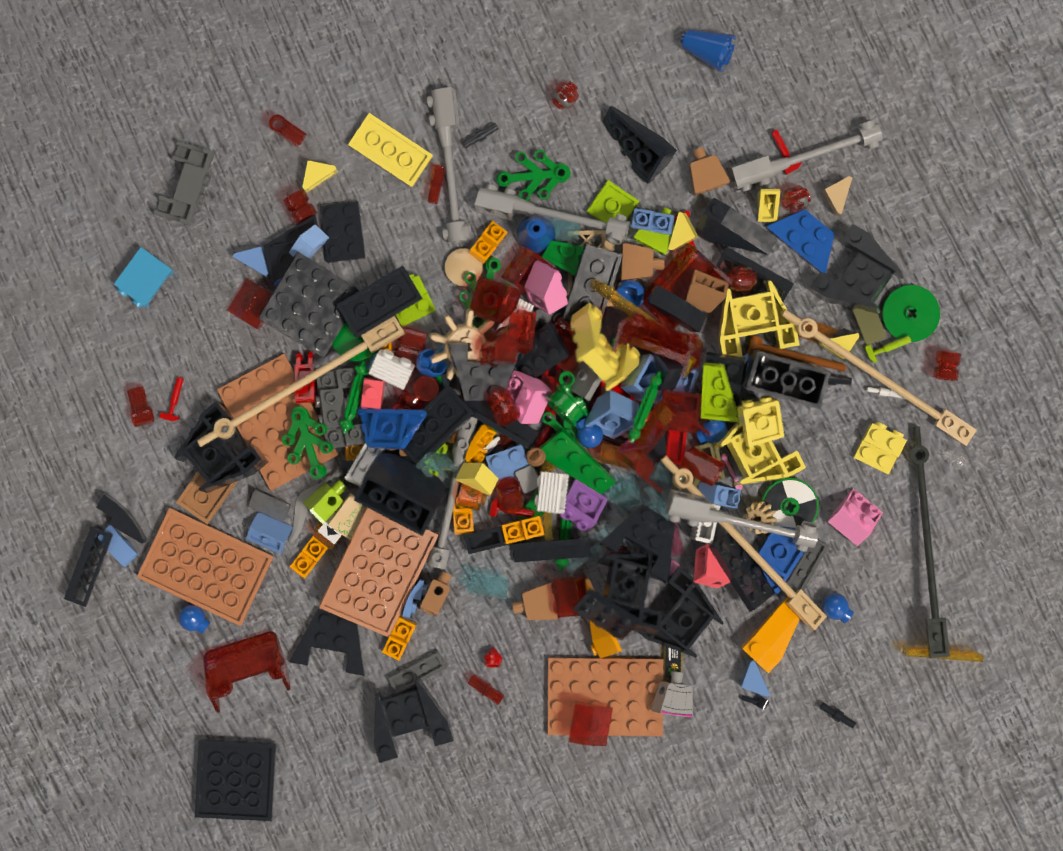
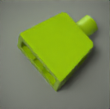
M665 207L661 212L662 214H674L673 211ZM638 230L633 240L647 248L654 249L655 252L665 257L672 235Z
M340 480L332 487L324 483L303 501V504L323 524L344 502L339 496L347 487Z

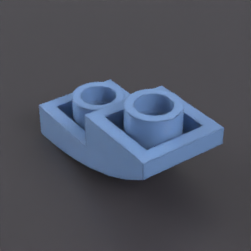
M635 208L631 227L672 235L675 216Z
M109 525L104 531L114 535L108 551L122 566L126 567L138 555V552L129 540L123 538L118 529ZM100 534L98 539L105 545L107 537Z
M421 579L410 593L404 607L403 617L410 618L411 613L415 614L417 602H414V599L421 600L422 596H425L427 593L428 585L424 584L425 580Z

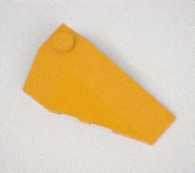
M586 578V592L589 588L594 590L589 578ZM590 621L593 642L590 646L595 656L599 655L601 659L622 651L617 638H614L609 632L595 626Z
M788 596L740 646L767 673L782 659L800 620L795 612L786 604L790 599Z

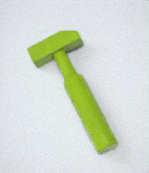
M908 335L888 343L873 351L871 345L865 348L870 360L876 363L878 361L875 355L909 344L911 339Z

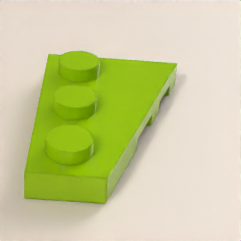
M704 362L701 419L739 422L738 411L724 364Z

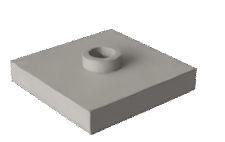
M582 360L576 363L571 372L575 378L573 385H571V392L589 401L602 379ZM570 377L567 378L565 383L570 381Z

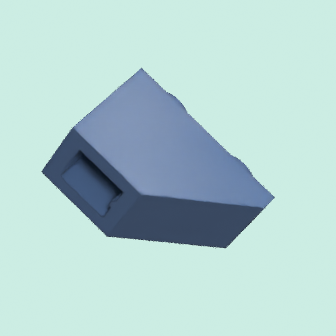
M699 482L698 490L708 498L711 504L738 509L741 490Z

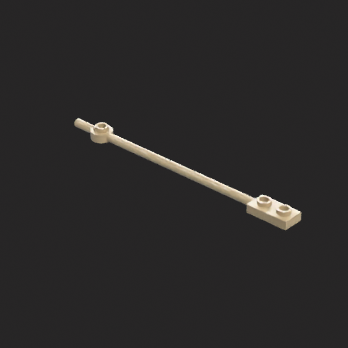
M786 309L782 312L781 316L797 326V332L801 337L816 338L935 418L934 426L962 445H968L977 431L975 428L946 409H943L941 413L838 345L817 330V324L813 319L804 318L801 320ZM808 324L811 326V330L809 332L805 330V327Z
M395 316L361 335L364 340L361 344L234 419H219L214 425V431L198 439L197 442L202 447L217 437L222 439L230 438L234 434L237 425L369 348L371 353L377 351L404 335L403 329ZM228 427L227 432H222V429Z
M666 455L661 458L660 461L673 474L672 481L677 488H687L691 494L705 497L693 485V475L688 469L679 470ZM680 476L683 478V482H680ZM720 523L790 598L786 604L811 631L816 630L827 616L801 589L794 592L730 523Z

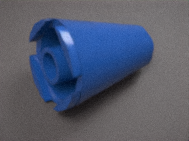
M688 30L687 33H683L680 43H682V48L719 72H724L725 69H722L723 65L727 66L735 47L732 44V39L736 40V36Z
M531 215L520 223L517 230V238L520 245L526 251L540 253L547 249L551 240L554 241L555 229L551 221L546 217ZM533 229H539L540 231L534 232Z

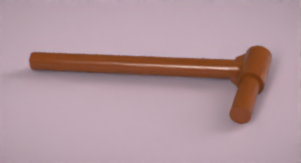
M754 335L750 337L747 350L748 357L751 349H756L845 372L846 364L765 345L761 337ZM748 360L746 361V364H745L744 373H745V369H746Z

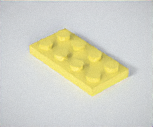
M370 113L348 144L351 148L410 187L414 186L433 157L431 153Z

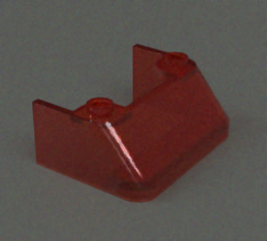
M687 245L682 248L645 290L642 303L664 326L681 340L684 336L676 329L680 324L671 321L647 302L655 285L670 291L686 301L689 285L695 270L718 279L723 277L731 285L734 283L693 245Z
M634 313L620 322L612 352L616 353L627 343L681 362L684 364L681 374L683 379L699 366L702 341L698 335L694 333L687 334L646 319L644 315Z
M662 399L650 411L644 427L640 430V437L635 439L633 443L630 442L629 437L621 446L619 457L635 473L658 492L662 493L663 489L649 478L654 471V464L646 455L670 426L683 432L694 424L708 436L711 432L669 399Z
M265 632L211 649L203 657L206 693L216 713L220 712L219 698L225 697L232 692L234 682L265 672H269L272 679H282L287 691L291 690L288 667L275 632Z

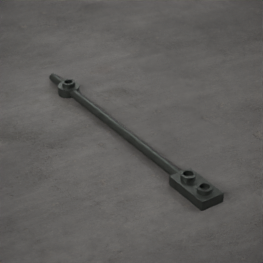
M920 426L912 427L914 447L909 451V459L916 465L932 618L925 619L929 658L950 657L946 618H939L924 471V463L929 459V451L926 447L922 446ZM916 452L921 454L920 459L915 457Z

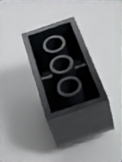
M751 349L741 386L752 391L820 409L831 371L786 357Z
M382 453L375 457L366 471L353 501L423 536L445 494V485L440 478L395 454Z

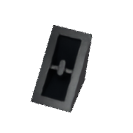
M671 351L653 352L655 375L657 372H661L662 379L661 385L657 387L658 391L675 389L684 367Z

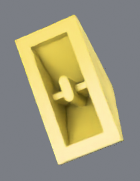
M308 161L303 189L306 193L336 174L338 170L333 165Z
M780 189L759 190L758 222H777Z
M678 213L669 250H677L698 238L686 213Z
M859 333L831 338V340L847 351H850L859 338ZM818 342L820 347L838 359H845L822 342Z
M463 463L455 480L491 496L499 478L483 463Z

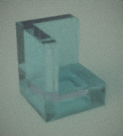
M557 220L555 241L578 242L580 224Z
M658 461L652 479L670 486L673 474L661 461Z
M622 478L610 487V501L626 510L640 503L639 487L629 480Z

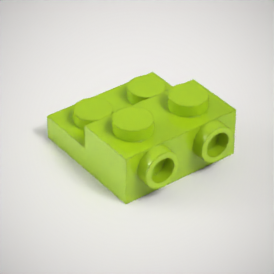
M414 274L409 276L423 299L396 315L402 328L437 311L419 275L416 277Z

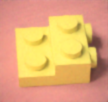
M764 395L760 397V401L746 400L742 402V406L737 407L739 423L744 430L746 446L751 447L784 437L779 400L770 395Z
M876 422V424L870 423L853 458L889 475L907 440L903 439L904 434L896 430L893 433L887 431V426L880 422Z

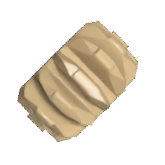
M764 501L752 503L746 509L747 514L743 516L748 520L774 525L773 522L777 520V518L773 517L776 511H771L772 505H766ZM749 529V531L755 530L756 534L768 533L757 529Z

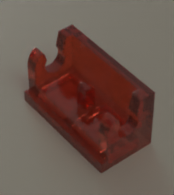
M517 310V313H510L506 350L522 354L532 350L536 312Z
M691 447L686 450L678 469H688L693 477L713 486L719 480L726 464L695 447Z

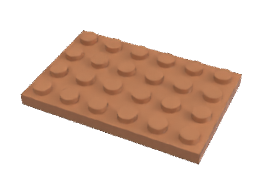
M283 354L217 389L227 410L235 418L295 383V371L286 354ZM295 392L236 426L246 446L248 447L251 444L258 447L269 461L260 469V472L270 491L308 472L311 467L305 447L301 454V461L298 464L292 465L287 459L288 455L294 452L301 436L300 429H298L295 435V443L293 445L285 446L282 443V437L288 434L293 423L291 412L295 407L302 406L309 411L310 418L317 421L318 414L312 403H295ZM307 425L310 433L323 440L322 435H317L314 428ZM313 444L319 463L323 464L339 455L336 449H333L331 453L324 454L321 452L320 447Z
M366 507L325 591L319 608L389 637L439 534L426 529L424 535L421 536Z
M169 508L137 578L242 626L274 556L173 508Z
M548 657V735L663 736V714L651 711L660 681H663V658L600 659Z

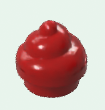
M492 647L484 655L483 661L486 667L497 668L500 667L503 658L498 653V650Z

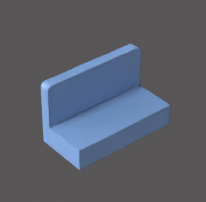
M258 512L249 527L246 539L282 554L293 527Z

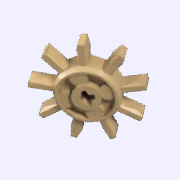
M468 308L464 324L455 325L453 319L448 314L443 315L444 320L450 327L446 336L438 333H430L429 335L433 341L443 343L444 348L442 352L432 355L430 357L431 361L437 363L448 358L452 362L446 372V377L450 380L456 372L448 342L468 343V361H492L485 357L487 348L502 347L501 340H486L484 333L494 325V322L489 318L477 328L472 325L473 310Z

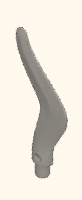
M339 469L332 476L329 474L324 481L304 490L297 497L293 530L289 538L290 543L297 539L305 522L308 508L303 504V501L324 483L332 487L343 475Z

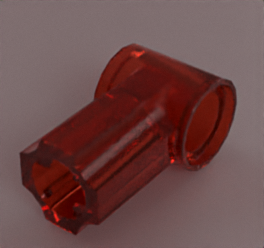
M273 115L269 120V126L272 131L297 148L307 135L282 115ZM276 120L283 121V126L280 129L273 127Z
M144 387L127 390L132 409L130 413L133 425L138 427L153 423L154 414L151 406L148 405Z

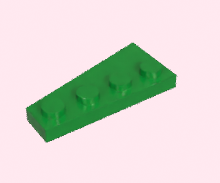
M564 428L539 447L545 452L546 461L599 494L604 493L616 482Z

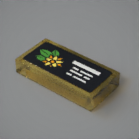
M663 646V680H671L672 671L683 673V653Z

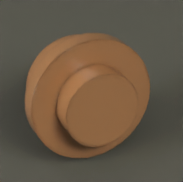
M532 448L527 453V462L533 467L540 466L546 459L545 452L540 448Z

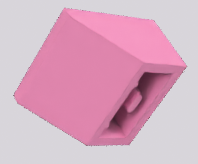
M537 260L534 262L524 286L529 302L549 315L568 304L566 299L567 292L562 286V277L558 270Z
M513 370L500 404L521 424H538L548 403L545 397H550L552 390L541 380Z
M853 488L835 509L828 523L858 546L872 533L883 512Z

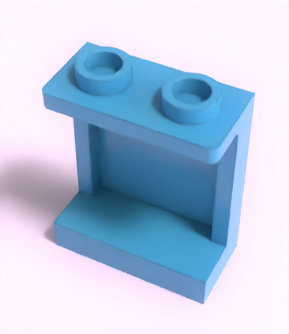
M140 247L114 285L118 287L116 291L121 295L132 297V303L136 306L148 308L155 294L166 279L172 277L175 271Z

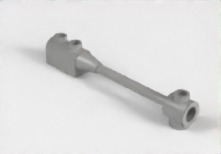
M440 88L431 91V96H427L429 108L433 107L434 113L429 116L430 124L435 126L444 149L452 222L447 223V228H443L442 232L444 240H448V243H462L472 238L470 223L459 221L452 161V131L454 128H460L457 97L454 88Z
M874 119L859 123L858 135L790 158L786 157L770 161L768 155H763L730 166L729 170L736 189L741 188V191L744 192L752 189V184L759 182L761 186L770 183V178L787 169L790 165L858 142H861L863 147L868 146V149L878 147L879 141L883 140L881 129L878 123L874 122Z
M487 184L486 188L481 187L479 189L474 204L477 213L513 221L515 213L539 214L606 230L607 241L616 245H620L622 240H626L630 224L626 221L627 217L621 214H616L615 218L610 217L607 223L538 207L515 195L516 192L514 190L506 188L504 192H500L492 184Z
M471 417L456 432L452 450L453 477L437 547L433 546L429 554L428 566L446 569L450 550L444 548L459 482L455 479L463 463H467L465 460L466 453L477 432L479 420Z
M672 489L670 490L665 507V514L669 515L668 519L674 522H679L680 518L687 519V524L691 526H698L699 522L731 523L793 538V544H796V548L800 551H807L808 547L814 548L818 540L817 526L813 523L803 521L801 526L798 525L795 530L726 515L719 510L711 508V503L706 497Z

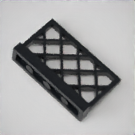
M727 246L710 275L715 278L721 276L724 281L723 275L734 273L735 271L737 283L729 285L728 288L738 285L741 294L739 297L767 291V288L760 291L755 290L753 281L762 279L765 283L767 280L772 281L775 288L784 291L781 297L782 302H784L794 285L788 279ZM724 259L732 263V271L722 273L720 265ZM734 264L740 267L737 269L739 271L743 270L744 266L751 267L753 272L749 273L750 279L739 282ZM751 282L754 292L743 295L740 285Z

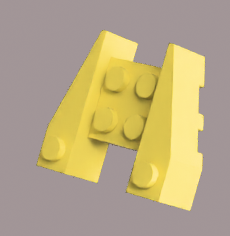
M766 281L767 292L732 298L731 290L727 289L726 297L723 300L718 334L720 354L741 357L742 350L739 337L775 331L777 348L783 349L799 346L796 325L781 316L786 307L772 281Z
M588 303L573 314L571 320V329L576 332L573 340L575 343H578V349H576L577 360L579 362L584 360L606 383L605 389L608 391L625 379L639 365L640 353L628 342L619 349L612 348L606 337L600 334L601 311L591 303Z
M736 422L714 446L717 449L727 444L744 478L733 483L734 486L783 479L806 468L798 451L789 453L781 458L772 441L751 447L746 446L744 430L739 422Z

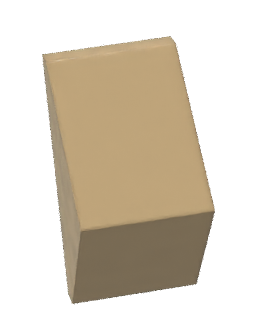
M850 176L822 191L835 216L842 214L852 181Z

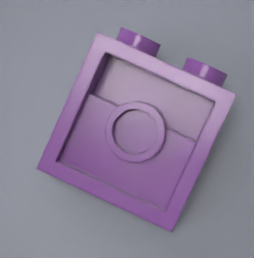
M575 479L566 494L565 512L560 513V516L565 520H571L576 523L579 530L589 532L596 524L608 498Z

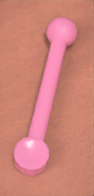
M722 453L720 456L721 460L725 462L734 482H737L738 479L728 461V455ZM743 485L735 486V488L738 490L742 489Z

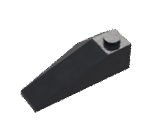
M613 106L608 109L602 120L613 139L617 140L621 145L623 155L628 156L633 164L631 166L633 171L647 184L670 163L677 151L663 137Z
M716 198L712 199L695 228L698 237L709 243L769 255L778 239Z

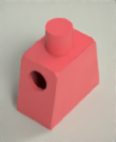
M366 376L363 384L362 409H383L385 381L373 376Z
M708 543L696 549L693 582L713 588H720L731 582L708 547L711 544Z

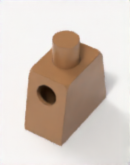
M704 147L693 151L696 161L689 164V171L694 196L730 183L716 155L707 157Z
M623 243L621 281L652 278L653 269L664 270V258H653L654 249Z
M695 270L689 285L686 301L699 310L708 313L712 312L725 299L729 283Z
M441 571L438 580L433 579L420 606L421 611L438 617L451 588L448 586L451 575ZM440 589L442 591L441 595H436L434 593L435 590Z
M551 582L522 592L523 601L512 603L514 614L526 612L527 620L558 619Z

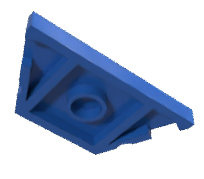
M802 210L767 227L771 233L816 270L824 274L826 273L835 233L807 210Z
M358 409V415L361 416L363 423L361 426L365 433L366 445L369 448L405 449L427 414L424 410Z
M783 527V528L795 530L794 527ZM769 533L758 554L786 582L805 551H800L796 548V544H793V538ZM759 566L773 591L778 594L781 588Z

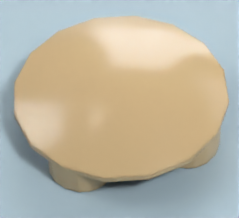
M460 248L453 251L445 262V272L448 279L458 286H469L464 281L466 273H474L477 281L483 272L482 263L469 254L470 249ZM469 274L467 280L472 282L473 276Z

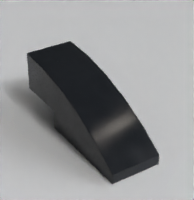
M655 285L647 300L650 305L671 321L678 322L690 332H700L707 318V315L658 285Z
M104 494L96 508L112 517L109 525L141 544L146 543L147 538L133 515L119 501L109 494Z
M501 526L464 536L468 554L508 545L505 544Z

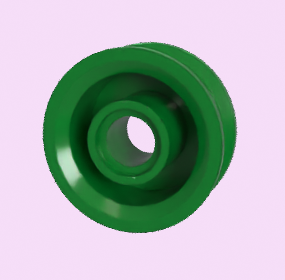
M557 385V390L550 397L546 396L545 399L563 419L573 427H576V422L583 415H588L585 404L579 397L576 396L574 398L566 385Z

